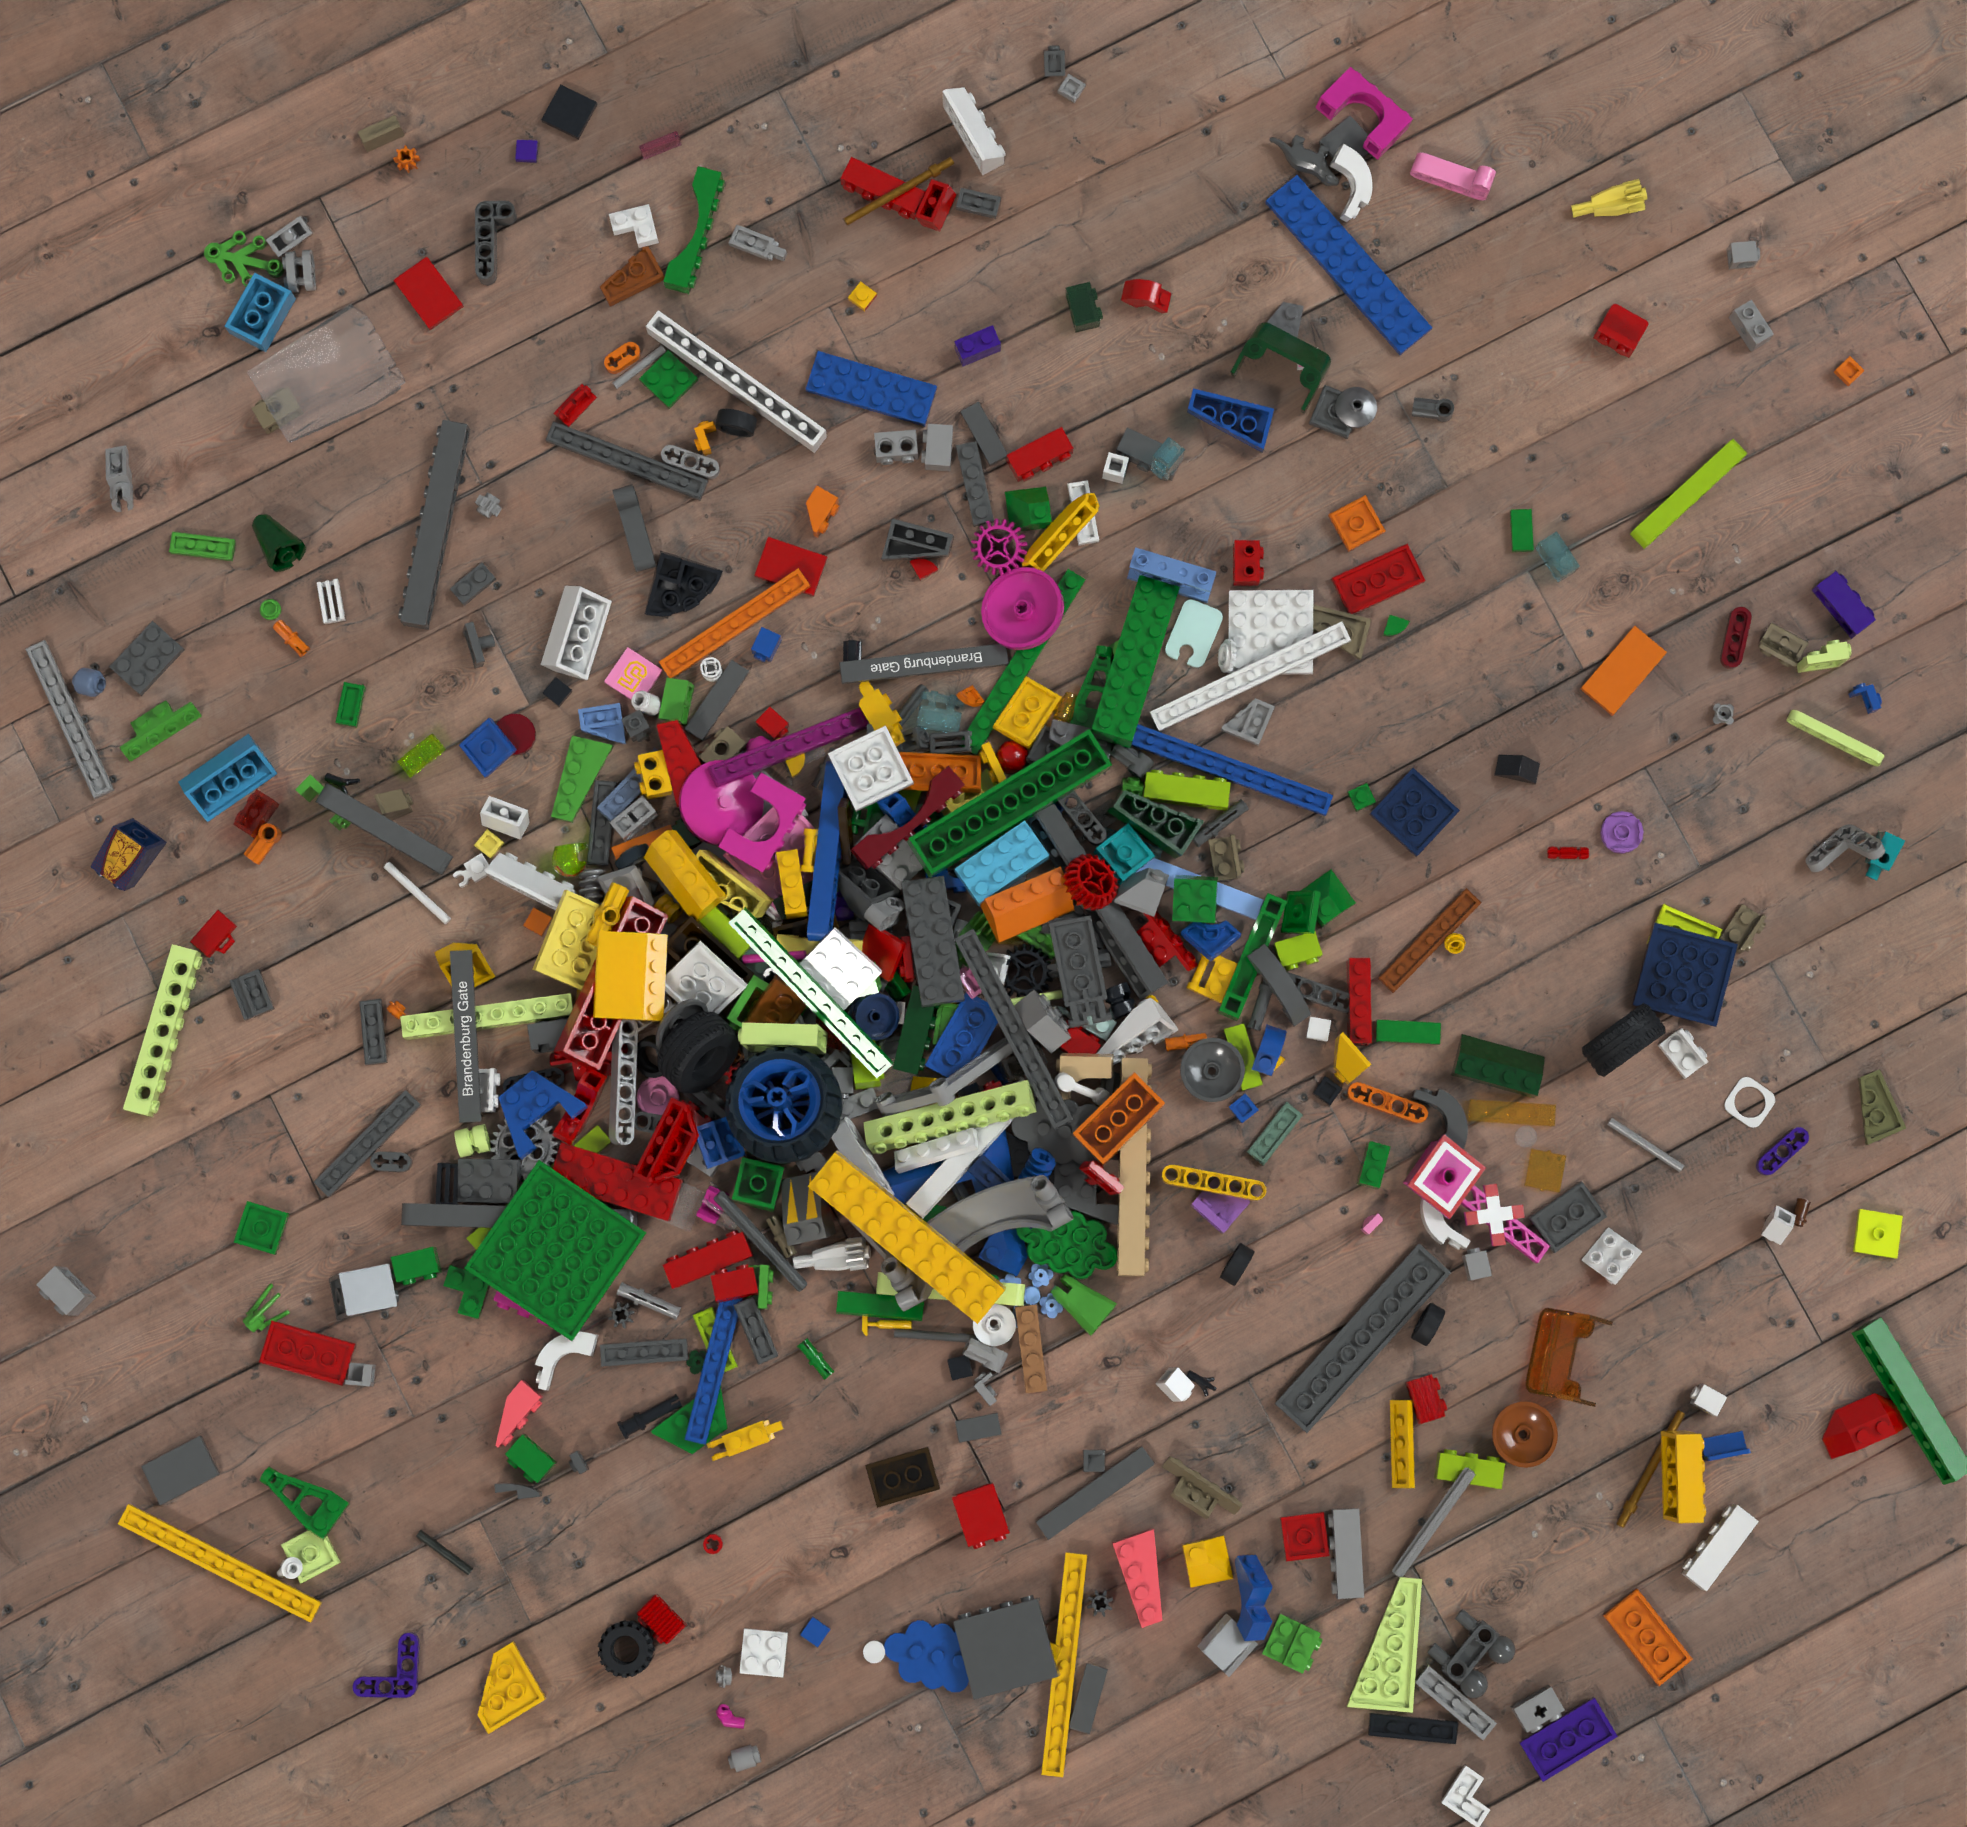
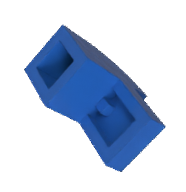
M1266 1024L1252 1070L1269 1076L1273 1075L1287 1031Z

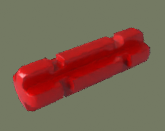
M1548 847L1547 857L1549 859H1556L1557 857L1559 859H1576L1577 857L1579 859H1588L1589 848Z

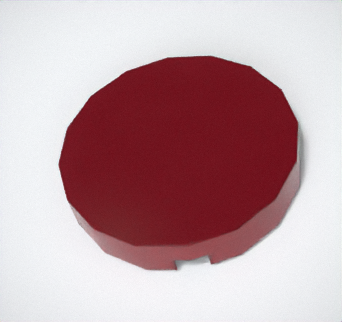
M509 714L497 722V726L517 749L511 756L525 754L533 747L536 741V731L534 724L527 717L521 714Z

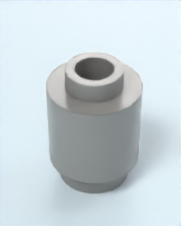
M750 1744L731 1750L728 1761L730 1768H735L736 1772L757 1766V1763L761 1762V1757L757 1745L751 1746Z

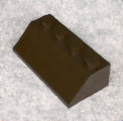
M692 915L667 938V952L678 962L701 941L745 983L754 975L753 971Z

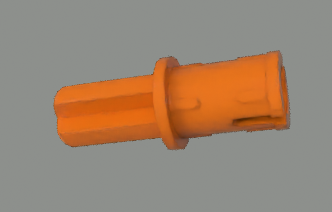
M278 620L274 624L273 629L285 640L284 643L289 645L300 657L307 653L306 650H310V647L298 637V633L293 632L283 620Z
M1206 1033L1187 1036L1183 1034L1180 1037L1165 1038L1166 1051L1179 1049L1187 1051L1194 1043L1206 1039L1207 1035Z

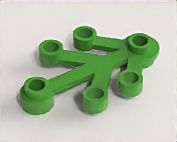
M236 231L233 234V238L222 244L210 243L204 250V256L207 261L217 264L222 273V279L227 284L233 283L236 276L232 270L228 269L224 260L233 262L242 277V283L245 287L248 285L245 284V281L251 279L252 275L248 273L244 265L267 270L269 275L275 278L280 277L284 273L283 264L278 259L265 261L248 257V255L258 249L262 250L266 247L267 242L260 235L254 237L251 244L235 253L227 251L236 245L245 244L247 237L242 231ZM242 235V240H236L237 236ZM258 240H263L261 245H256ZM218 250L216 255H211V252ZM273 264H277L278 266L276 269H271V266ZM227 274H232L230 279H225Z

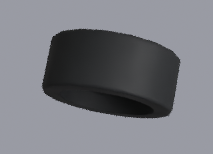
M720 409L715 427L733 436L752 437L757 419L753 415L740 410Z
M650 1035L637 1043V1069L647 1077L657 1078L662 1076L658 1066L649 1061L645 1051L646 1046H650L659 1053L656 1046V1035Z
M1239 1243L1223 1269L1220 1278L1235 1286L1250 1263L1255 1251Z
M1429 1303L1420 1316L1411 1338L1427 1346L1436 1334L1446 1311L1433 1303Z

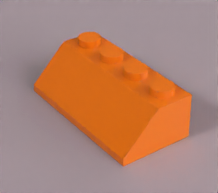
M1061 866L984 899L980 906L998 943L1074 911L1073 900H1070L1072 895L1066 893L1068 887L1063 885L1065 879L1062 877L1064 873Z

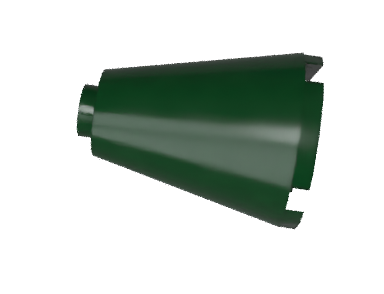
M261 514L254 518L252 523L253 531L266 562L273 571L281 572L294 566L292 562L296 559L299 561L302 559L306 552V546L301 539L268 514Z

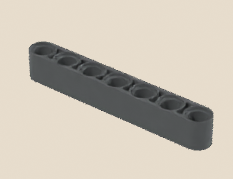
M327 783L315 801L441 875L444 874L453 858L447 852Z

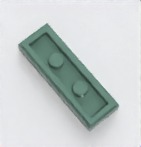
M1286 1102L1247 1153L1264 1166L1303 1114Z

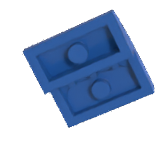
M726 1117L696 1127L699 1133L697 1143L707 1169L746 1156L744 1148L731 1132Z

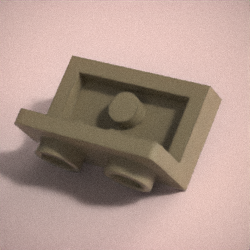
M1771 622L1759 641L1758 647L1761 648L1760 652L1766 656L1771 657L1774 655L1779 658L1781 664L1787 667L1791 665L1796 667L1809 642Z

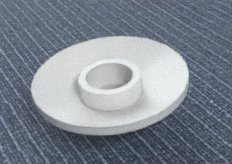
M994 1304L978 1324L973 1321L975 1336L979 1341L989 1346H999L1008 1342L1016 1329V1320L1012 1311L1001 1304ZM993 1319L998 1321L995 1326L990 1325V1321Z

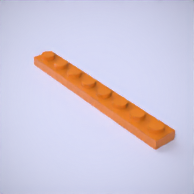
M799 568L660 660V665L668 677L674 679L811 586Z

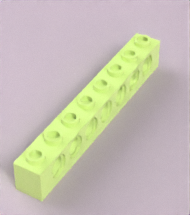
M173 944L171 946L125 1100L124 1110L153 1117L154 1113L156 1114L159 1109L160 1101H158V1098L165 1089L166 1081L164 1078L172 1065V1060H170L171 1054L178 1045L176 1037L178 1031H181L184 1025V1019L182 1018L184 1010L189 1008L190 998L188 997L190 990H193L196 984L195 973L202 964L201 953L196 950ZM186 964V973L179 975V967ZM176 985H180L181 992L174 996L172 993L173 988ZM173 1005L175 1007L174 1014L167 1016V1008ZM168 1026V1034L162 1037L160 1035L161 1028ZM161 1046L163 1049L162 1055L156 1058L154 1050ZM155 1067L156 1075L153 1078H149V1069ZM145 1088H149L150 1096L143 1099L142 1091Z
M568 993L476 1006L477 1030L569 1017L575 1005L574 996ZM453 1009L400 1016L402 1036L406 1040L454 1034Z
M1028 1080L955 1098L945 1106H938L936 1103L863 1122L865 1140L872 1154H882L887 1150L904 1148L914 1143H924L927 1140L940 1138L969 1128L986 1127L992 1123L1006 1122L1011 1118L1025 1117L1037 1111L1033 1088Z

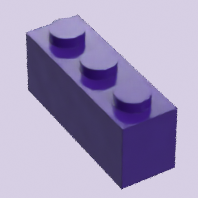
M1835 571L1812 589V592L1852 639L1876 619L1874 618L1873 611L1868 606L1865 607L1861 602L1860 595L1847 585V579Z

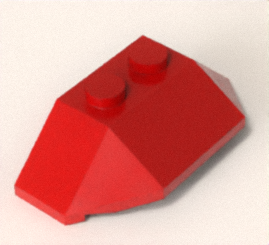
M671 1097L633 1176L652 1184L680 1175L699 1137L688 1105Z
M1872 1393L1834 1410L1823 1434L1822 1441L1830 1458L1834 1459L1895 1435L1908 1426L1892 1400Z

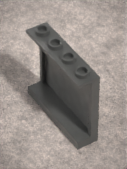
M1033 1595L1020 1598L1021 1603L1014 1605L1012 1601L1001 1603L1000 1608L992 1610L991 1606L979 1609V1614L971 1616V1613L968 1612L958 1615L959 1620L953 1621L974 1700L1060 1676L1041 1611L1040 1597L1034 1599Z

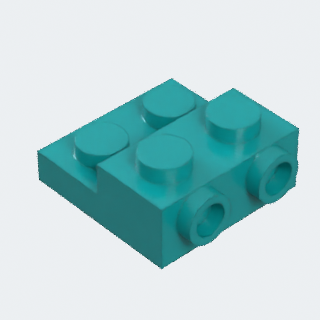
M1129 823L1100 844L1093 852L1095 855H1098L1099 860L1105 858L1106 865L1111 864L1110 870L1116 871L1113 876L1118 879L1119 885L1155 857Z

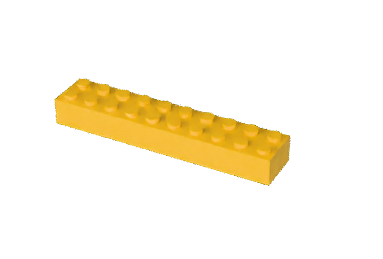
M838 1150L834 1152L808 1185L811 1190L977 1324L1006 1290L1005 1285Z

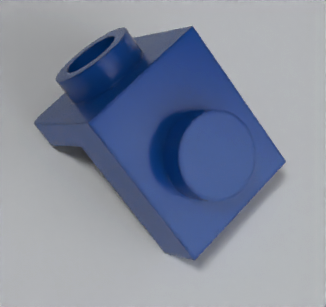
M1865 683L1853 687L1854 690L1848 694L1849 698L1861 695L1868 714L1881 709V696L1879 693H1876L1873 684L1868 686Z

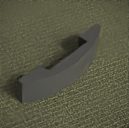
M1265 944L1247 955L1257 973L1263 976L1283 1006L1282 1010L1293 1027L1311 1015L1297 986Z

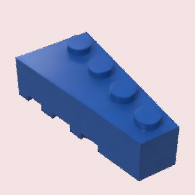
M1193 388L1187 413L1263 453L1274 412L1273 408Z

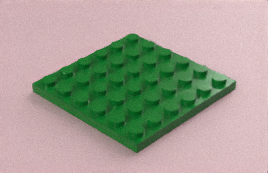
M538 1160L464 1268L573 1341L638 1247L646 1232Z

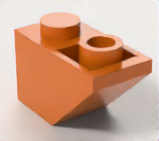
M817 485L808 498L806 506L813 534L818 538L820 533L824 534L829 526L828 520L831 515L835 516L840 505H838V497Z

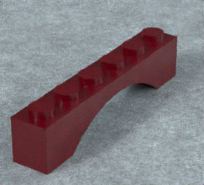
M948 765L929 782L928 793L923 805L908 823L891 832L867 835L850 851L866 870L870 867L875 869L883 862L882 856L886 853L891 855L899 848L897 843L902 839L907 841L915 834L913 830L918 825L921 827L925 826L931 820L929 816L934 811L938 814L947 807L945 802L949 798L955 800L962 794L961 788L965 784Z

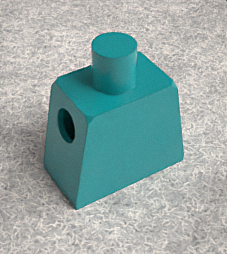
M1886 831L1878 832L1876 838L1880 839L1885 847L1883 861L1880 862L1879 858L1875 860L1865 859V863L1870 865L1865 876L1875 881L1878 880L1882 871H1889L1905 843V840Z

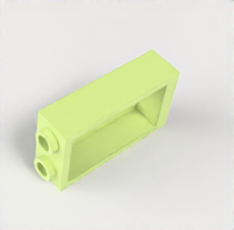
M742 1022V1029L738 1031V1040L750 1052H762L766 1048L774 1046H793L813 1054H826L828 1033L818 1024Z

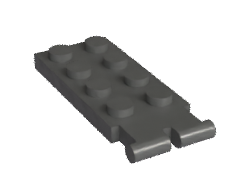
M1091 915L1049 923L1048 926L1065 1008H1070L1072 1018L1068 1020L1069 1028L1088 1025V1016L1092 1017L1093 1024L1112 1020L1111 1013H1106L1104 1000L1108 998Z

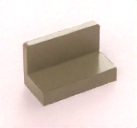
M395 115L358 131L367 152L405 136Z

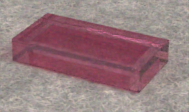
M675 131L639 146L643 160H646L682 144L678 132Z

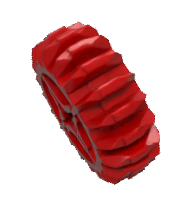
M1082 854L1072 859L1064 869L1065 873L1062 877L1065 881L1063 885L1068 887L1066 893L1072 895L1070 900L1075 899L1077 906L1082 904L1084 909L1090 908L1091 911L1099 910L1108 906L1116 897V891L1119 888L1116 885L1118 879L1113 876L1116 871L1110 870L1111 864L1106 865L1105 858L1099 860L1098 855Z

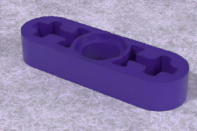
M1801 1127L1790 1130L1757 1160V1171L1762 1175L1775 1173L1808 1143V1132ZM1794 1133H1802V1142L1797 1141L1792 1146L1788 1143L1796 1137ZM1780 1145L1788 1149V1155L1784 1158L1777 1154V1148ZM1773 1157L1777 1160L1770 1164L1771 1170H1763V1160L1768 1162Z

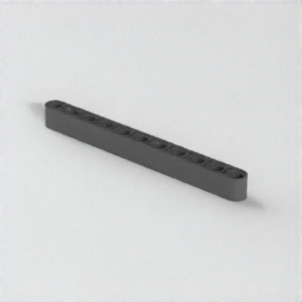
M402 1203L401 1225L492 1228L507 1206ZM612 1209L638 1226L637 1211Z

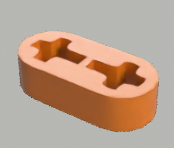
M627 342L608 354L604 360L606 370L611 374H617L637 362L641 356L639 346L634 342ZM629 348H631V350H635L634 356H631L630 354L627 355V350ZM611 360H614L615 362L618 361V366L616 368L614 366H610Z

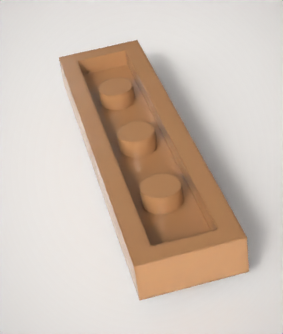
M1037 1304L1015 1306L1026 1393L1047 1391Z

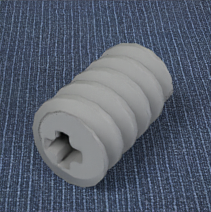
M590 869L579 873V878L584 879L579 882V886L584 888L579 890V894L601 905L600 899H603L605 895L600 894V891L603 889L597 878L599 874L605 873V870Z

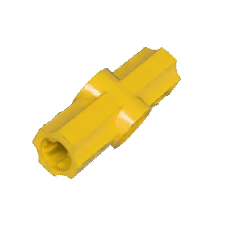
M611 882L601 906L595 910V919L585 939L587 943L597 947V932L611 931L613 925L618 923L620 910L629 893L626 887ZM608 910L610 912V917L606 921L604 915L605 912Z

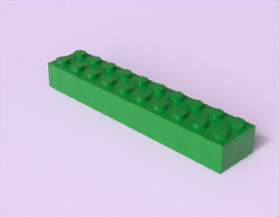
M1088 729L914 834L908 839L907 843L928 877L931 878L1029 819L1037 812L1047 808L1108 771L1112 764L1091 730Z

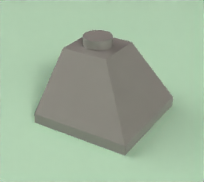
M1151 868L1135 873L1120 885L1114 903L1154 917L1169 875L1161 870Z

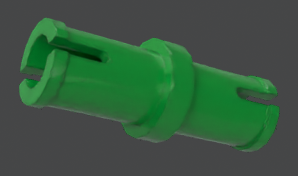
M808 1338L797 1346L809 1360L808 1364L814 1366L823 1380L835 1372L822 1357V1352L819 1353Z

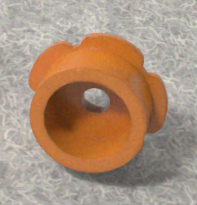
M397 1000L394 1003L392 1001L389 1002L390 1005L386 1009L399 1020L400 1016H406L404 1013L406 1008Z

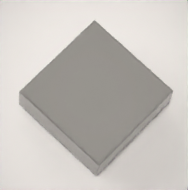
M1068 74L1057 93L1075 103L1085 89L1086 84Z

